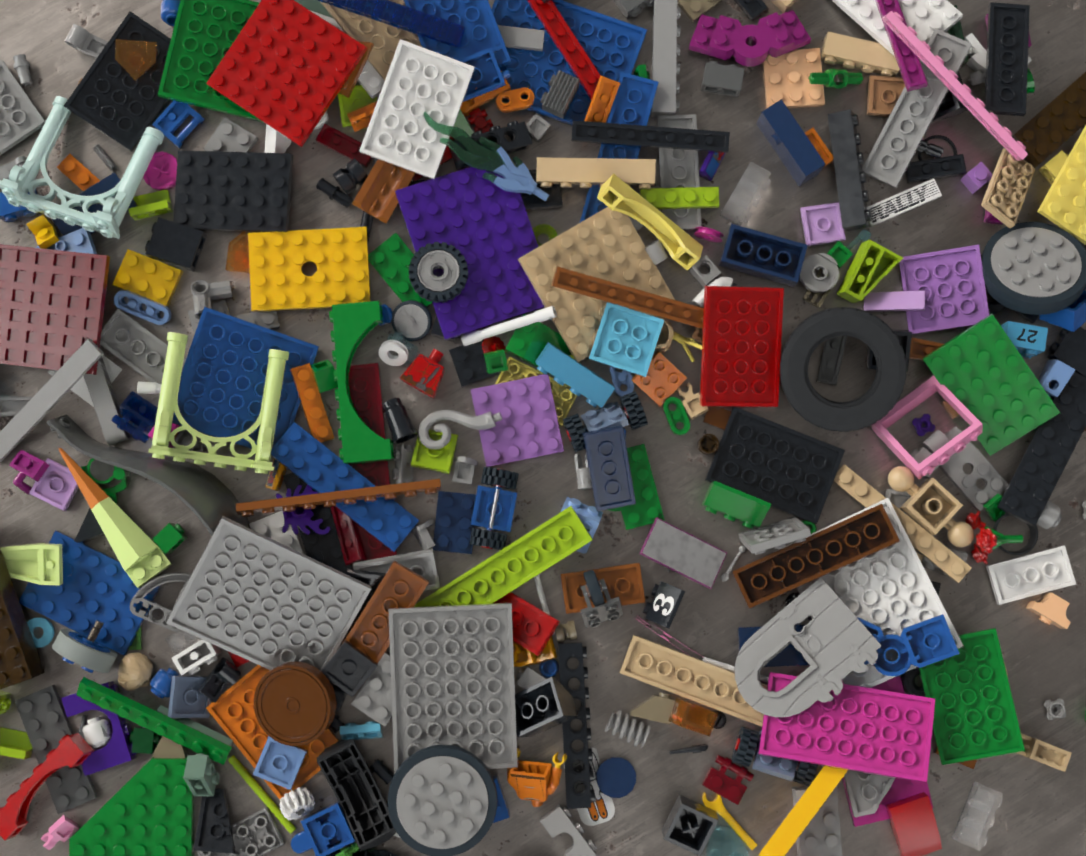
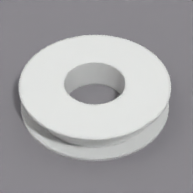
M396 340L384 341L378 352L381 360L391 366L403 365L409 355L407 347ZM389 351H395L398 353V355L394 356L390 354Z

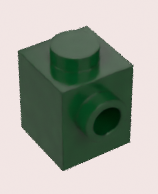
M135 727L130 736L132 753L153 754L162 736L145 727Z

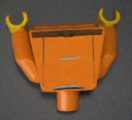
M517 748V758H519L521 752L520 749ZM557 752L552 758L555 767H552L551 763L517 760L518 767L507 768V781L516 791L518 798L531 800L533 807H540L558 787L562 773L560 768L566 762L567 755L564 754L562 761H559Z

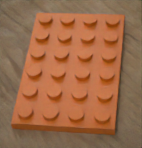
M260 665L254 667L224 692L216 703L212 702L206 707L254 768H256L268 739V735L259 725L254 712L253 701L256 687L262 677L271 671ZM327 729L314 741L297 746L307 750V753L291 790L301 787L321 770L316 758L327 747L339 742V739L331 729ZM263 779L279 800L284 797L285 793L291 792L289 789Z

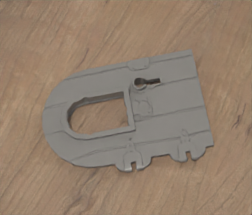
M820 577L743 644L736 658L735 681L740 694L753 709L772 717H790L800 714L817 700L824 703L832 701L834 698L829 692L833 690L834 694L838 696L843 689V678L852 671L856 673L866 672L869 667L864 664L865 661H868L873 666L878 659L876 650L882 645ZM812 615L814 619L805 625L801 632H796L795 626L801 624ZM792 644L802 653L810 667L784 689L777 692L767 691L760 683V671L783 649Z

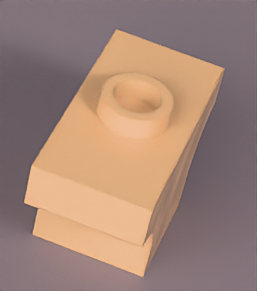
M1045 593L1039 602L1029 601L1026 609L1040 616L1039 620L1047 625L1052 623L1060 629H1068L1071 623L1066 617V610L1070 603L1054 593Z

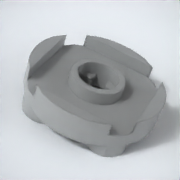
M825 253L810 255L803 261L799 280L809 291L825 293L838 282L840 276L838 264L833 257ZM821 268L823 270L822 273L824 274V277L820 276L818 278L816 277V273L814 272V270H819Z

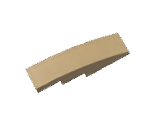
M1021 733L1025 751L1015 753L1063 772L1066 771L1071 752Z

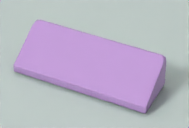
M925 291L869 292L864 297V311H925Z

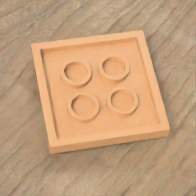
M820 48L796 49L777 58L768 54L766 60L762 63L766 109L781 99L788 109L825 105L823 84H810L808 79L810 73H822Z

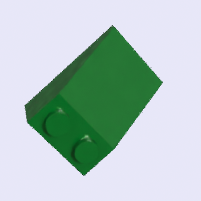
M541 322L517 328L506 347V353L536 368L538 365L535 361L548 342L567 355H571L562 336Z

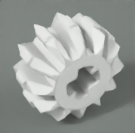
M298 787L296 790L285 793L284 797L280 799L279 804L282 815L288 821L293 819L297 821L299 818L309 815L315 805L313 794L306 787L302 789Z

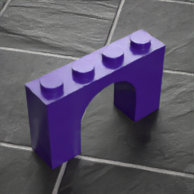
M114 681L101 684L120 694L117 684H114ZM77 693L61 698L67 717L89 710H98L106 714L112 723L113 732L108 744L102 749L93 751L81 764L85 776L137 758V753H132V743L130 742L132 731L125 718L107 709H103L88 700L82 699L76 695Z

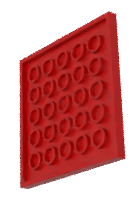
M261 0L206 84L302 147L367 51V47L295 0Z

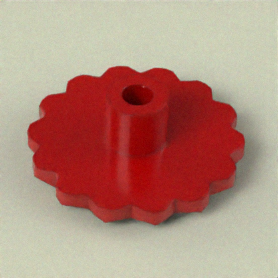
M496 336L486 338L482 342L484 353L506 349L504 342Z

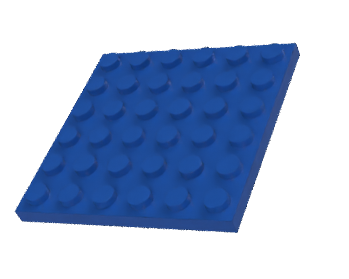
M204 307L181 373L178 392L179 411L184 420L193 429L213 437H231L245 432L256 422L260 414L269 349L289 352V358L285 364L273 442L274 446L294 423L300 405V399L290 369L308 363L312 365L319 346ZM174 413L172 423L182 426ZM259 426L255 431L248 435L255 442L256 445L258 439ZM243 438L235 443L252 449L251 444Z

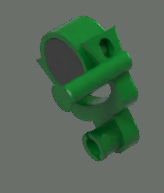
M93 458L90 459L88 465L81 466V468L94 482L106 484L113 482L115 479L121 480L114 487L102 489L118 505L117 493L128 487L127 477L130 475V471Z

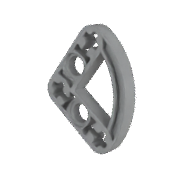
M174 572L151 579L133 596L130 602V611L140 618L169 630L181 631L166 623L173 608H167L144 597L151 590L162 584L185 582L178 595L177 602L191 574ZM139 601H142V605L146 608L149 607V604L153 606L149 609L148 616L144 615L146 610L139 609V611H135L134 603L138 604ZM155 609L163 610L164 615L161 619L157 620L152 617V612Z

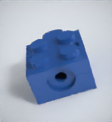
M339 801L301 820L304 831L292 838L291 847L297 854L313 849L316 856H326L355 842V837Z

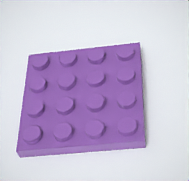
M979 245L904 256L899 262L903 291H925V311H906L908 329L912 332V335L969 327L989 316Z
M549 374L470 389L476 416L490 411L493 414L500 412L502 420L496 422L497 426L486 430H479L486 467L564 451Z

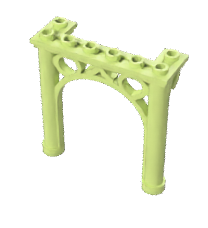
M168 332L166 340L168 341L154 434L151 449L149 448L148 453L152 454V458L158 459L172 456L173 461L178 462L192 459L194 460L193 464L199 465L213 462L214 467L226 468V465L235 466L234 470L246 471L247 468H254V473L268 474V471H274V467H272L273 462H270L271 451L274 442L285 364L288 361L289 352L269 349L261 410L256 422L241 434L231 437H212L193 429L184 420L179 411L178 392L188 335ZM175 413L182 426L171 432L173 415ZM259 426L258 439L256 445L255 442L248 435L255 431ZM187 430L193 437L192 443L188 446L177 444L174 440L177 432ZM196 437L201 439L200 442L207 447L208 453L189 451V449L195 446L197 442ZM243 438L251 444V452L246 455L238 454L234 450V444ZM169 441L171 442V444H172L175 448H169V447H168V446H169ZM210 442H218V443L215 444V445L212 447V445H211ZM226 442H231L229 449L234 457L216 455V451L222 446H227ZM255 454L254 460L248 459Z

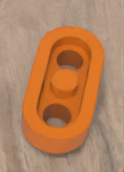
M526 87L501 92L496 98V106L503 113L527 109L534 103V93ZM526 94L528 98L522 99L521 96ZM507 98L509 102L503 103L502 100Z

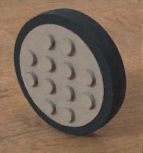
M1022 222L1016 223L1011 228L1005 227L989 239L981 255L986 290L1000 304L1017 312L1043 315L1061 311L1072 305L1086 287V251L1084 247L1070 233L1050 224Z
M452 745L430 746L417 751L407 758L394 774L388 792L389 816L397 834L414 850L429 856H455L474 847L489 831L497 810L496 785L488 768L473 753Z

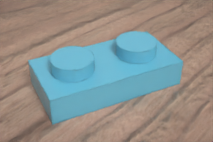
M374 721L361 725L347 723L345 726H340V736L342 740L383 738V729L380 723Z

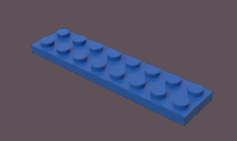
M621 72L618 81L620 85L607 123L647 126L659 82ZM601 144L597 158L638 159L641 146ZM592 185V188H589L580 223L608 207L597 198L600 185Z
M295 422L272 447L271 456L318 493L375 487L373 483L350 465L344 464L340 457ZM379 497L373 502H365L362 499L356 500L357 503L355 504L336 503V507L393 552L396 551L419 522L415 516L393 499L386 500L385 497Z

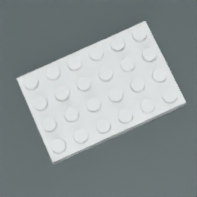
M832 0L895 57L875 0ZM898 0L907 27L910 26L916 31V37L921 42L925 41L928 43L935 28L947 32L963 16L947 0Z
M400 39L359 150L360 153L434 180L475 67Z

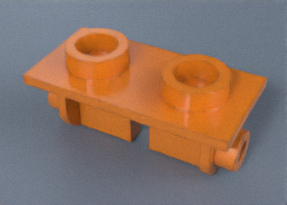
M377 101L347 114L354 132L369 126Z

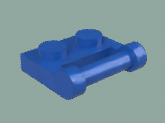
M173 100L152 125L180 149L183 145L182 142L205 119L188 104ZM191 115L193 119L180 132V134L177 137H175L173 133L188 118V116Z

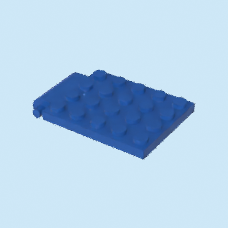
M404 0L423 48L475 67L463 102L506 86L504 79L511 77L509 70L501 72L499 67L511 63V59L488 0Z

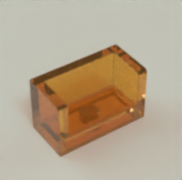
M676 698L668 721L710 737L718 713Z

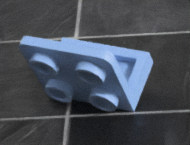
M567 497L561 512L572 505L593 538L603 512L596 511V507L583 504L578 499ZM591 541L576 551L583 554L587 553Z

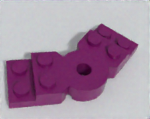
M794 10L781 15L775 12L759 19L758 25L742 26L739 20L720 15L719 19L702 14L689 44V50L723 60L730 59L733 55L737 63L753 67L762 64L768 54L777 58L810 44L811 38Z

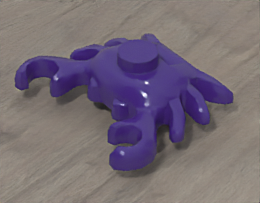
M307 484L304 492L302 494H299L300 490L302 489V486L298 485L295 489L293 496H302L318 493L314 492L312 488ZM288 488L286 497H293L291 496V489ZM276 494V498H283L280 494ZM297 507L295 511L283 512L284 526L282 533H285L289 525H291L295 535H298L297 527L303 533L309 535L310 531L306 526L310 527L316 534L326 535L329 533L330 527L321 530L319 525L323 520L312 521L311 518L314 513L311 509L305 510L303 507Z

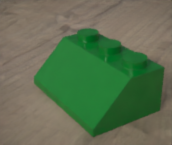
M714 481L710 483L702 506L706 507L705 511L715 515L717 512L722 513L725 519L732 522L739 520L743 522L742 526L753 530L754 527L758 528L761 526L771 503Z

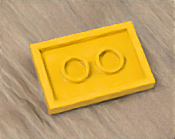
M127 249L112 285L134 292L168 307L183 271Z

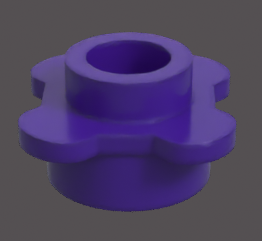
M923 414L921 418H914L912 420L918 436H924L925 433L935 430V425L932 424L929 414Z

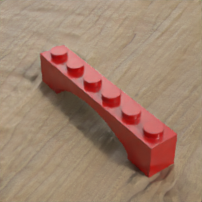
M79 733L67 734L59 741L60 745L46 755L47 759L33 769L32 772L34 774L30 778L25 779L19 785L20 789L7 798L5 806L0 807V836L4 841L16 837L29 823L26 820L28 809L40 786L62 767L68 765L70 768L81 765L94 751Z

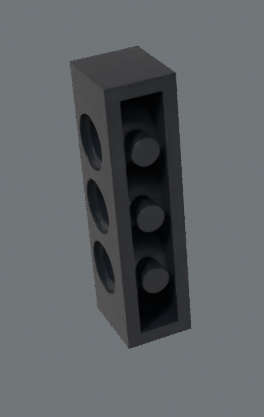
M513 121L503 128L495 126L485 133L482 131L474 132L471 134V137L459 136L453 139L449 149L456 169L499 157L496 151L500 147L507 154L528 149L532 144V140L525 121L520 123ZM504 135H508L511 138V142L507 141ZM486 140L492 141L494 147L489 146ZM468 145L474 146L476 152H472Z

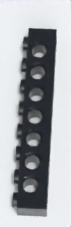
M582 642L558 643L560 683L572 695L573 699L576 698L581 701L580 708L576 709L578 716L562 723L564 754L567 755V760L564 763L567 809L591 808V802H595L594 789L590 790V781H594L593 769H589V761H593L592 748H588V740H591V728H587V720H590V707H586L585 699H589V687H585L584 679H588V668L583 665V659H587L586 646L582 647ZM570 658L578 659L579 665L577 668L571 669L568 667L567 662ZM577 678L580 681V686L577 689H571L568 685L570 679ZM574 719H579L582 722V727L578 730H574L571 727V722ZM581 740L583 747L580 750L573 749V741ZM577 760L584 762V768L580 771L573 768V763ZM577 781H582L586 786L584 790L577 791L574 788V784Z

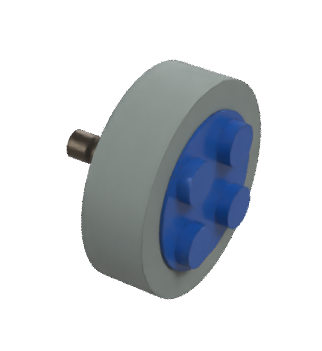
M96 620L88 637L71 630L61 629L52 646L54 651L63 656L62 659L70 664L76 663L81 665L82 669L93 673V671L109 673L117 658V654L112 649L95 641L104 624L99 620Z

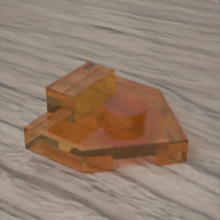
M116 39L115 59L136 81L156 63L157 42Z
M245 231L229 242L226 271L250 273L248 235Z

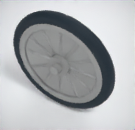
M408 300L395 307L392 313L391 324L395 333L402 339L418 341L429 333L432 326V317L429 310L422 303Z

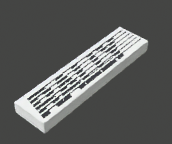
M933 178L868 206L867 210L870 209L872 221H869L870 227L940 198L942 194L935 179Z

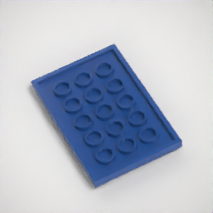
M55 531L49 544H62L63 584L60 586L39 585L28 582L19 600L20 604L88 637L94 627L96 620H99L104 624L95 641L122 655H127L128 649L144 621L143 618L132 614L130 611V602L140 588L136 587L118 560L83 543H77L74 541L75 539ZM161 585L151 590L144 598L154 601ZM139 601L138 604L134 603V606L136 607L135 611L143 609L146 610V613L144 615H147L151 607L150 604L149 607L146 608L142 605V601Z

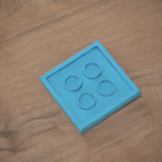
M607 302L589 359L646 377L664 320Z

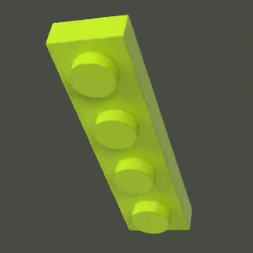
M719 187L640 189V195L657 209L719 208Z

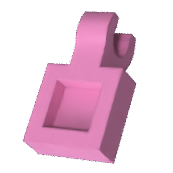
M63 815L48 829L49 832L41 837V840L46 842L43 847L51 850L58 841H67L79 830L78 823Z

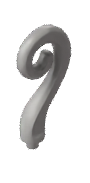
M439 410L429 414L421 422L418 429V437L426 448L441 449L450 442L451 430L446 424L435 425L434 430L442 432L443 436L440 440L434 441L429 437V430L435 423L450 420L472 429L486 430L497 426L496 422L502 420L500 412L493 414L491 411L482 415L471 416L454 410Z

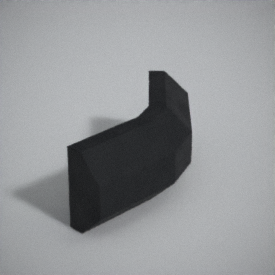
M354 739L340 740L327 747L316 758L317 763L343 809L359 849L374 848L390 840L396 833V830L391 822L388 806Z

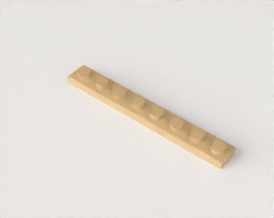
M845 464L836 473L833 482L863 507L867 508L886 499ZM891 502L913 547L956 583H959L972 567Z

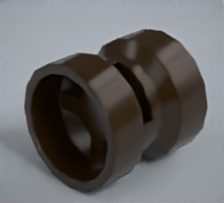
M713 434L703 435L698 441V450L704 455L713 454L719 447L718 438Z

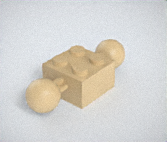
M898 466L890 471L888 475L890 487L898 492L906 491L911 496L900 507L911 519L931 535H936L944 527L948 530V540L956 547H966L973 541L974 531L972 527L965 522H956L952 519L963 505L932 477L926 479L918 487L914 483V475L909 468Z

